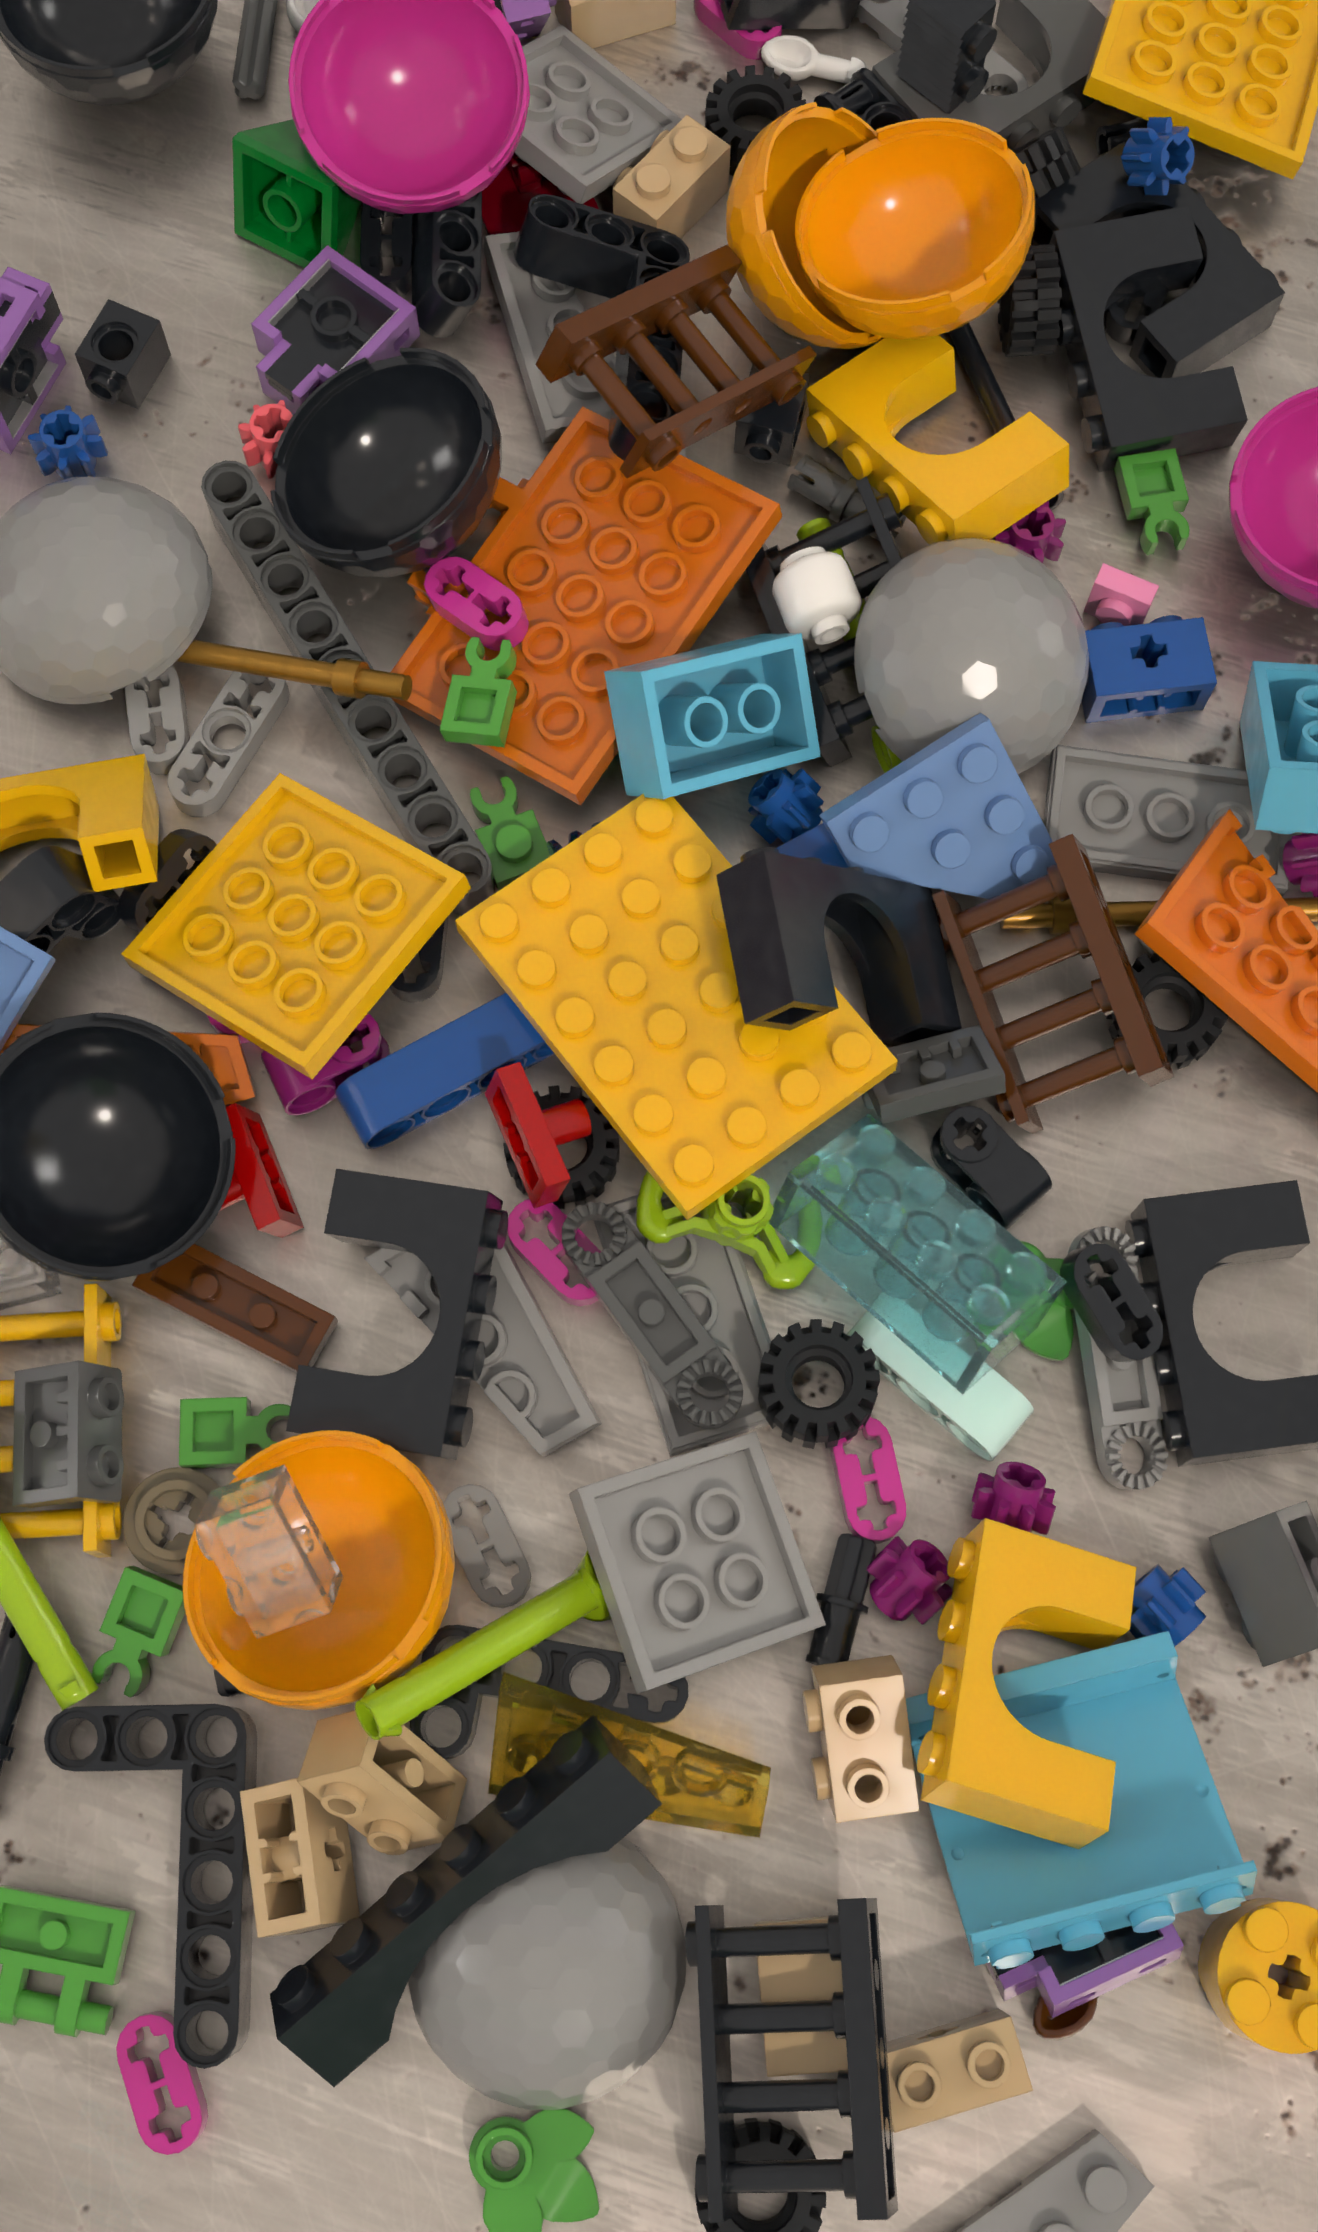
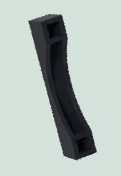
M594 1715L576 1730L563 1734L544 1758L522 1777L514 1778L506 1783L493 1802L467 1824L454 1828L445 1837L441 1846L413 1871H407L397 1877L384 1896L358 1918L345 1922L334 1934L332 1940L304 1965L296 1966L284 1975L277 1988L270 1993L277 2040L333 2087L337 2086L389 2041L395 2011L412 1972L432 1943L463 1911L496 1887L534 1868L573 1856L609 1851L662 1805L644 1765Z

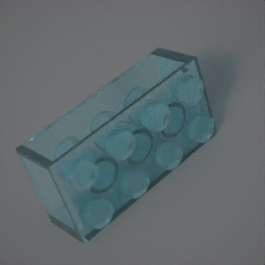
M869 1113L789 1171L773 1204L774 1211L768 1222L962 1395L1038 1328L1067 1283L1064 1278Z

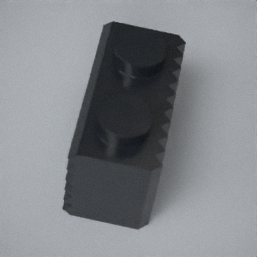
M909 0L906 7L908 11L905 15L907 19L903 24L906 27L902 32L904 37L901 40L903 43L900 48L902 53L899 56L901 60L897 65L899 70L896 74L948 114L954 111L964 100L967 103L973 101L981 93L989 77V72L984 69L986 55L997 37V30L992 27L996 0Z

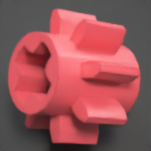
M280 400L277 404H266L261 407L257 404L254 405V413L250 418V423L238 425L242 443L245 444L242 451L246 464L249 467L260 463L266 470L269 479L275 476L278 464L273 459L276 447L284 429L293 416L286 408L284 400Z

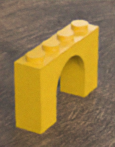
M940 335L908 340L884 338L806 389L809 409L806 423L815 442L822 448L829 447L844 461L847 469L856 479L860 480L867 476L870 485L880 495L887 492L896 513L901 512L915 524L920 535L929 545L935 542L963 538L990 540L1069 487V443L1031 411L979 445L954 454L934 455L921 453L898 442L894 437L901 428L956 392L954 347Z
M145 754L0 778V852L10 847L39 839H73L79 841L91 885L95 892L157 882L159 804Z
M984 1518L965 1538L959 1537L955 1541L948 1560L947 1574L949 1577L954 1578L952 1598L945 1604L938 1623V1639L945 1642L942 1663L933 1672L927 1694L928 1704L935 1707L931 1730L926 1733L922 1740L917 1758V1771L924 1774L921 1801L1075 1849H1081L1109 1831L1116 1762L1046 1740L1020 1724L1009 1712L996 1688L992 1670L993 1649L999 1633L1011 1629L1037 1631L1093 1650L1110 1646L1130 1630L1136 1567Z

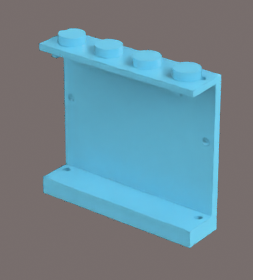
M1169 1631L994 1676L996 1688L1003 1703L1014 1718L1026 1729L1046 1740L1115 1761L1116 1767L1109 1831L1081 1849H1075L928 1803L974 1966L991 1962V1965L996 1966V1969L1016 1967L1030 1961L1034 1957L1033 1951L1059 1944L1062 1945L1065 1951L1086 1949L1103 1941L1105 1932L1132 1926L1133 1931L1137 1933L1155 1931L1173 1923L1176 1919L1174 1914L1201 1907L1205 1914L1225 1913L1241 1906L1240 1903L1246 1901L1245 1896L1253 1894L1257 1868L1254 1860L1243 1862L1176 1680L1178 1655ZM928 1693L906 1698L911 1747L916 1765L922 1740L932 1728L935 1707L928 1704ZM919 1773L923 1786L924 1774Z

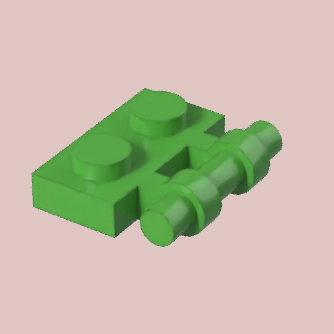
M0 1885V1964H3L0 1974V2023L15 2026L19 2019L54 2025V2033L77 2038L80 2031L106 2036L111 2026L114 2007L88 2001V1992L91 1981L108 1985H116L120 1982L136 1910ZM29 1970L65 1976L60 1996L28 1990L27 1979Z

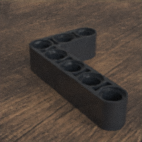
M482 191L460 205L439 212L413 214L412 305L417 310L419 327L425 333L434 337L446 338L452 336L480 296Z
M549 194L536 195L531 198L513 251L514 259L518 265L533 275L610 299L676 269L690 260L689 248L675 234ZM659 330L647 336L648 340L681 379L682 347L670 333L662 334ZM617 351L615 362L616 375L654 422L658 424L675 415L674 410L628 353L620 355ZM611 409L608 433L609 446L614 454L625 461L637 440Z
M220 1704L81 1706L64 1709L51 1720L44 1737L45 1751L51 1762L59 1768L74 1772L182 1770L173 2036L175 2048L185 2062L193 2067L203 2069L218 2066L240 2051L247 2040L250 2028L253 1897L240 1791L256 1788V1725L250 1715L240 1708ZM227 1717L236 1727V1744L226 1755L216 1757L206 1745L207 1729L218 1718ZM157 1718L165 1726L168 1738L162 1752L154 1758H148L140 1751L137 1738L142 1726L149 1720ZM88 1720L97 1730L98 1740L93 1752L85 1759L80 1760L71 1751L69 1739L74 1727L80 1722ZM217 1788H223L229 1792L235 1805L233 1818L222 1829L214 1828L208 1824L203 1811L206 1798ZM214 1860L225 1864L232 1873V1889L221 1902L213 1901L207 1897L201 1886L202 1873L206 1866ZM209 1935L219 1936L225 1940L230 1949V1963L222 1975L210 1974L203 1969L199 1961L200 1945ZM203 2011L217 2012L226 2021L229 2033L227 2042L222 2049H208L198 2039L196 2025Z

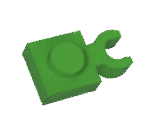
M1176 448L1118 457L1114 472L1126 519L1144 518L1145 525L1140 535V545L1146 555L1154 554L1158 544L1156 532L1161 531L1167 532L1172 536L1176 550H1183L1189 537L1190 529L1187 520L1179 512H1184L1189 497Z
M472 637L469 640L465 655L471 667L470 676L452 674L440 725V732L446 742L505 747L517 690L512 680L506 679L514 671L517 662L516 653L510 640H502L500 653L496 658L488 661L483 660L485 648L480 638Z
M508 776L500 778L505 796L500 803H486L482 799L478 787L472 788L470 791L475 815L484 823L490 824L476 829L475 832L489 855L494 882L498 891L551 856L533 809L515 814L518 809V796L515 784Z
M247 1397L180 1399L179 1466L191 1469L239 1467L250 1459L251 1447L265 1449L277 1443L271 1439V1428L279 1420H288L291 1406L274 1404L263 1409L258 1416H251V1401Z
M134 1565L124 1568L99 1630L116 1638L113 1649L103 1653L93 1666L92 1677L97 1684L108 1682L114 1666L117 1663H122L128 1668L130 1673V1679L125 1687L124 1695L131 1698L145 1690L151 1674L150 1665L147 1660L148 1653L159 1657L168 1655L184 1617L185 1608L182 1585Z

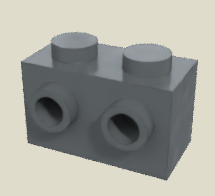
M1304 1501L1210 1536L1209 1540L1215 1552L1216 1569L1221 1579L1229 1585L1242 1616L1241 1624L1244 1636L1249 1645L1256 1650L1262 1666L1265 1667L1318 1649V1525L1308 1502Z

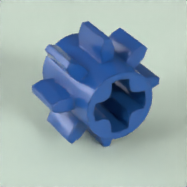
M1149 117L1147 128H1131V137L1126 142L1121 155L1123 168L1129 176L1128 186L1144 187L1145 195H1167L1169 184L1184 185L1186 183L1185 176L1190 172L1195 157L1193 143L1187 136L1189 132L1188 126H1173L1171 117Z
M67 405L64 410H56L48 415L41 414L42 421L39 426V433L28 435V440L34 453L37 455L35 459L42 474L48 476L56 471L63 479L95 477L94 469L97 464V457L108 456L103 438L99 436L101 432L95 417L91 414L81 420L72 411L71 406Z
M802 768L794 775L787 769L783 771L781 769H774L767 772L754 784L748 796V802L751 805L748 812L754 817L750 826L769 844L777 838L785 844L817 827L821 822L819 815L823 813L820 806L824 803L817 795L821 786Z
M1159 1564L1155 1565L1135 1582L1129 1632L1136 1639L1169 1631L1175 1647L1206 1618V1615L1195 1603L1206 1591L1184 1567L1179 1571H1174L1169 1576Z

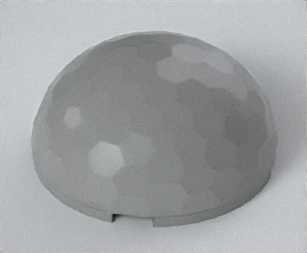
M73 477L56 481L33 491L13 505L0 518V671L22 690L35 697L55 703L72 705L114 699L111 692L140 681L144 677L151 682L160 676L183 655L193 642L204 622L210 605L212 569L208 564V555L192 523L172 502L138 484L111 477Z
M963 538L932 543L903 558L880 579L871 592L859 619L854 648V666L859 694L864 692L875 722L879 727L875 731L888 748L902 761H905L970 718L982 713L990 719L1014 768L1020 774L1037 765L1061 742L1079 711L1087 683L1089 652L1084 624L1070 594L1051 570L1038 559L1010 544L981 538Z
M622 1838L609 1851L573 1856L534 1868L496 1887L463 1911L432 1943L408 1980L415 2017L434 2053L457 2078L486 2097L529 2110H558L601 2098L629 2081L657 2052L671 2030L685 1986V1936L675 1898L665 1879L638 1846L626 1838Z

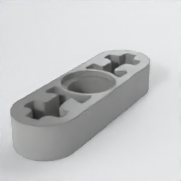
M232 672L168 773L167 784L177 807L183 813L192 817H206L214 814L223 806L286 707L289 700V688L286 680ZM265 679H268L272 691L270 693L259 691L252 700L248 685L252 683L260 686ZM249 704L253 716L256 719H252L250 715L246 712V709L249 706ZM227 724L239 725L246 731L243 742L233 749H221L212 742L215 732ZM203 754H206L213 762L210 768H208ZM206 773L210 789L207 792L197 789L190 796L185 785L186 782L191 780L198 783Z

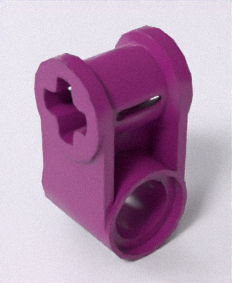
M367 1013L313 1080L265 1050L261 1054V1059L285 1113L298 1116L313 1112L327 1105L334 1098H337L335 1090L344 1080L364 1069L362 1064L368 1061L369 1065L391 1053L387 1041L381 1035L378 1023L372 1015ZM362 1040L364 1048L359 1052L353 1053L351 1045Z

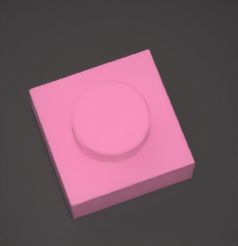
M1103 563L1083 612L1095 616L1101 623L1118 622L1123 624V626L1143 624L1159 585Z

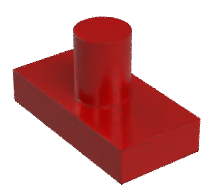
M521 1062L498 1068L488 1085L485 1096L532 1206L535 1209L555 1202L561 1196L571 1178L557 1146L589 1136L592 1130L591 1120L584 1103L578 1098L541 1110Z
M237 1103L227 1106L226 1111L233 1132V1138H235L236 1153L231 1185L220 1211L245 1199L258 1231L283 1238L304 1228L260 1114Z

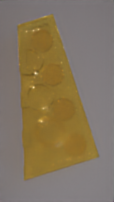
M503 1672L498 1696L488 1794L497 1795L510 1780L522 1777L550 1752L554 1743L563 1734L576 1730L594 1715L644 1765L662 1803L660 1807L646 1818L647 1820L760 1838L769 1791L771 1767Z

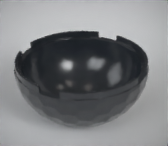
M0 0V39L22 69L47 89L78 102L99 105L130 104L146 100L168 89L194 65L208 42L217 12L218 0Z
M400 348L401 356L378 360L371 364L366 357L355 361L317 387L296 410L284 429L273 457L278 467L276 470L275 490L270 491L274 510L290 538L323 564L359 577L391 578L423 570L448 557L462 546L478 528L490 507L498 486L502 465V436L494 408L475 375L458 360L439 351L425 348Z
M90 1013L56 1018L21 1035L0 1055V1238L4 1243L18 1254L48 1271L85 1281H111L149 1273L182 1255L197 1242L210 1227L226 1199L232 1181L236 1153L235 1138H233V1132L223 1100L225 1095L213 1073L203 1060L187 1044L163 1028L142 1019L113 1013Z

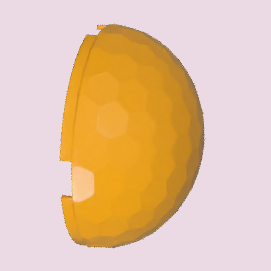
M816 102L807 103L788 110L764 127L752 140L734 173L728 195L726 211L728 246L742 262L736 273L744 291L770 322L786 334L814 346L854 349L877 343L884 339V337L873 335L854 327L831 311L809 285L800 266L796 249L795 219L801 197L819 169L839 150L843 149L845 155L870 140L876 139L877 134L868 123L850 110L841 107L834 111L831 108L819 107Z
M921 118L876 129V139L870 140L849 154L845 155L843 149L839 150L814 175L801 197L796 213L795 238L797 255L802 271L817 296L831 311L854 327L873 335L891 339L908 340L933 337L955 330L978 318L1008 290L1018 275L1031 244L1035 226V192L1026 164H1022L1016 154L1008 148L1005 138L986 127L951 118Z
M339 1430L315 1431L286 1438L263 1449L240 1465L232 1473L236 1478L230 1482L209 1512L205 1509L203 1510L191 1536L183 1571L185 1613L193 1638L206 1660L239 1691L269 1704L293 1709L319 1710L350 1704L363 1698L371 1684H374L377 1690L396 1679L419 1658L433 1640L446 1613L450 1599L455 1568L453 1536L443 1502L432 1483L421 1469L392 1446L381 1443L379 1440L366 1435Z

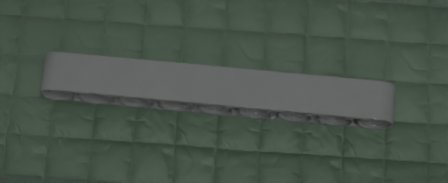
M225 460L215 463L204 474L201 485L214 526L292 655L336 663L340 658L363 661L368 663L370 669H373L299 547L290 538L285 527L280 522L273 505L252 471L246 465L237 461ZM242 497L238 501L224 503L229 498ZM260 542H271L268 546L261 549L251 548ZM286 588H300L294 594L288 596L279 595ZM318 633L329 635V637L321 642L311 643L306 641L309 637ZM311 685L405 841L461 873L474 872L481 877L477 883L470 886L469 892L452 912L462 916L495 894L492 864L488 853L392 698L366 694L364 698L356 699L336 695L332 688ZM374 727L389 729L380 738L368 739L363 736L365 732ZM403 775L419 777V780L414 785L406 788L392 785L395 779ZM433 823H443L450 827L445 834L438 837H427L421 834L425 827Z

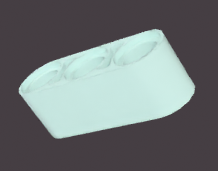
M886 1288L847 1333L851 1337L854 1331H856L864 1338L862 1347L865 1351L870 1348L872 1349L876 1357L874 1367L876 1370H879L881 1375L966 1447L987 1461L995 1459L1034 1412L1031 1403L1019 1390L912 1300L896 1289Z

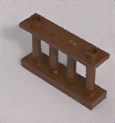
M728 244L556 324L535 364L550 383L573 372L577 376L585 375L636 438V443L620 467V471L626 478L648 467H651L653 471L663 469L679 455L682 449L773 401L778 406L787 403L806 384V380L802 376L817 355L809 345L781 360L729 297L732 291L729 284L742 262ZM699 311H702L704 314L712 313L759 372L740 381L689 316ZM659 330L662 334L670 333L718 393L699 402L648 340L647 336ZM616 351L620 355L628 353L676 414L656 424L604 360V357Z
M1073 834L1049 843L1056 864L1047 867V875L962 911L960 904L944 890L932 895L939 912L937 917L944 949L946 952L953 950L981 1029L1005 1073L1006 1092L995 1095L1000 1110L1008 1123L1016 1121L1017 1126L1031 1134L1043 1130L1035 1107L1036 1105L1125 1070L1127 1075L1137 1072L1138 1077L1150 1087L1174 1078L1171 1066L1086 849ZM1057 897L1061 902L1070 899L1078 919L1069 924L1070 931L983 967L971 934ZM1078 954L1083 959L1092 956L1100 978L1091 981L1092 988L1004 1024L992 992L993 990ZM1099 1012H1103L1105 1016L1115 1015L1123 1036L1113 1039V1047L1030 1081H1025L1014 1051L1015 1047Z

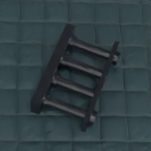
M867 476L856 481L866 506L865 510L781 550L778 545L768 549L764 543L746 568L771 634L790 633L782 619L773 596L772 587L775 577L780 572V564L791 554L816 546L823 547L826 552H834L876 532L888 560L853 576L861 599L870 596L880 579L903 559L891 532L902 526L887 492L876 497ZM856 637L821 652L819 647L810 651L806 640L803 639L820 754L830 767L852 758L845 737L854 733V726L873 718L865 695L845 704H842L840 699L831 703L824 687L825 684L833 681L832 674L854 665Z
M877 1898L837 1899L838 1915H829L828 1923L725 1927L724 1905L695 1906V1921H689L686 1926L685 1947L689 1966L697 1967L706 2152V2154H699L697 2156L695 2181L698 2200L700 2202H708L709 2223H723L738 2214L737 2193L844 2191L847 2200L856 2199L857 2220H888L898 2211ZM830 1954L832 1961H841L843 1992H834L832 2000L728 2004L726 1958ZM834 2031L837 2039H846L848 2070H839L836 2079L732 2082L730 2035ZM839 2110L841 2118H851L853 2150H845L842 2159L736 2161L734 2113Z

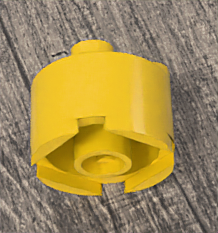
M1255 1898L1241 1903V1906L1221 1914L1207 1929L1198 1956V1976L1202 1989L1206 1993L1208 2001L1217 2017L1226 2028L1236 2035L1273 2051L1302 2054L1318 2050V1910L1296 1902L1272 1898ZM1271 1963L1281 1965L1288 1970L1285 1984L1268 1978V1970Z

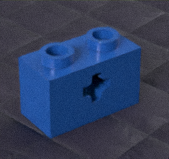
M1168 615L1159 617L1147 624L1123 626V624L1118 622H1107L1099 624L1091 630H1085L1089 652L1088 679L1081 700L1085 723L1204 709L1217 684L1203 617L1182 619L1180 616Z

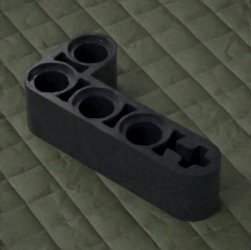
M49 845L32 852L0 881V926L48 953L66 935L81 940H92L114 928L121 921L118 908L120 897L113 889L100 892L93 890L82 855L59 846Z
M447 1625L438 1629L433 1640L423 1651L421 1663L440 1653L441 1648L447 1642L454 1639H464L481 1628ZM545 1639L528 1649L536 1653L542 1662L541 1676L533 1686L527 1689L512 1687L505 1677V1663L429 1710L422 1711L417 1717L410 1720V1730L444 1759H453L462 1755L472 1745L476 1735L483 1696L647 1724H665L674 1720L683 1711L688 1699V1682L683 1677L667 1683V1687L677 1690L676 1701H665L661 1712L648 1710V1698L627 1693L628 1708L614 1707L613 1704L621 1688L619 1667L622 1665L627 1666L622 1652ZM585 1662L602 1664L610 1675V1684L607 1692L596 1700L586 1701L578 1698L571 1688V1677L574 1670ZM442 1707H450L458 1713L461 1719L462 1730L459 1738L452 1745L439 1748L428 1740L426 1722L435 1710Z

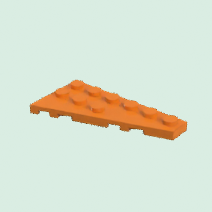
M1229 809L1216 820L1134 934L1318 1093V930L1301 907L1288 906L1270 881V878L1276 874L1275 870L1263 854L1256 858L1252 856L1236 833L1243 826L1231 809Z

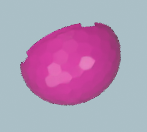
M319 0L302 24L294 42L290 58L288 84L292 117L298 135L307 152L318 168L343 191L379 210L398 214L439 212L460 205L487 188L511 160L525 128L530 102L526 59L518 35L514 33L502 12L495 6L494 0Z
M1318 387L1300 392L1284 400L1258 421L1239 450L1229 482L1230 520L1243 555L1264 582L1289 600L1313 609H1318Z

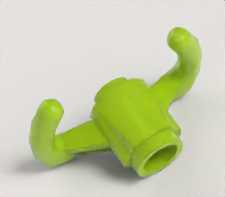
M647 1170L636 1201V1226L638 1231L649 1241L655 1244L668 1243L673 1238L688 1234L714 1240L722 1246H730L752 1256L762 1271L764 1280L771 1287L783 1290L798 1287L814 1268L824 1245L827 1219L822 1192L817 1188H807L804 1190L800 1197L803 1218L801 1237L796 1251L791 1255H787L770 1222L774 1207L770 1203V1186L763 1178L750 1175L699 1212L701 1217L695 1216L683 1221L685 1217L676 1206L666 1210L663 1208L661 1198L664 1191ZM731 1206L741 1212L742 1218L731 1214Z

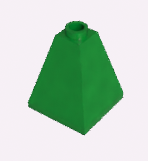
M293 119L238 132L232 138L235 234L303 268L327 245L343 256L362 202L343 191L318 168L303 145Z

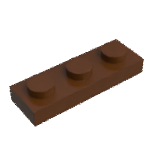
M196 1244L189 1247L182 1255L153 1271L137 1275L132 1284L137 1291L297 1373L298 1365L314 1366L338 1323L334 1315Z

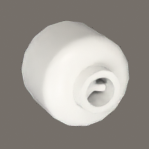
M808 547L791 554L780 564V572L773 582V596L787 630L790 633H802V639H814L815 643L819 645L829 644L844 637L850 630L848 624L859 614L862 605L861 596L846 561L837 553L826 552L823 547Z

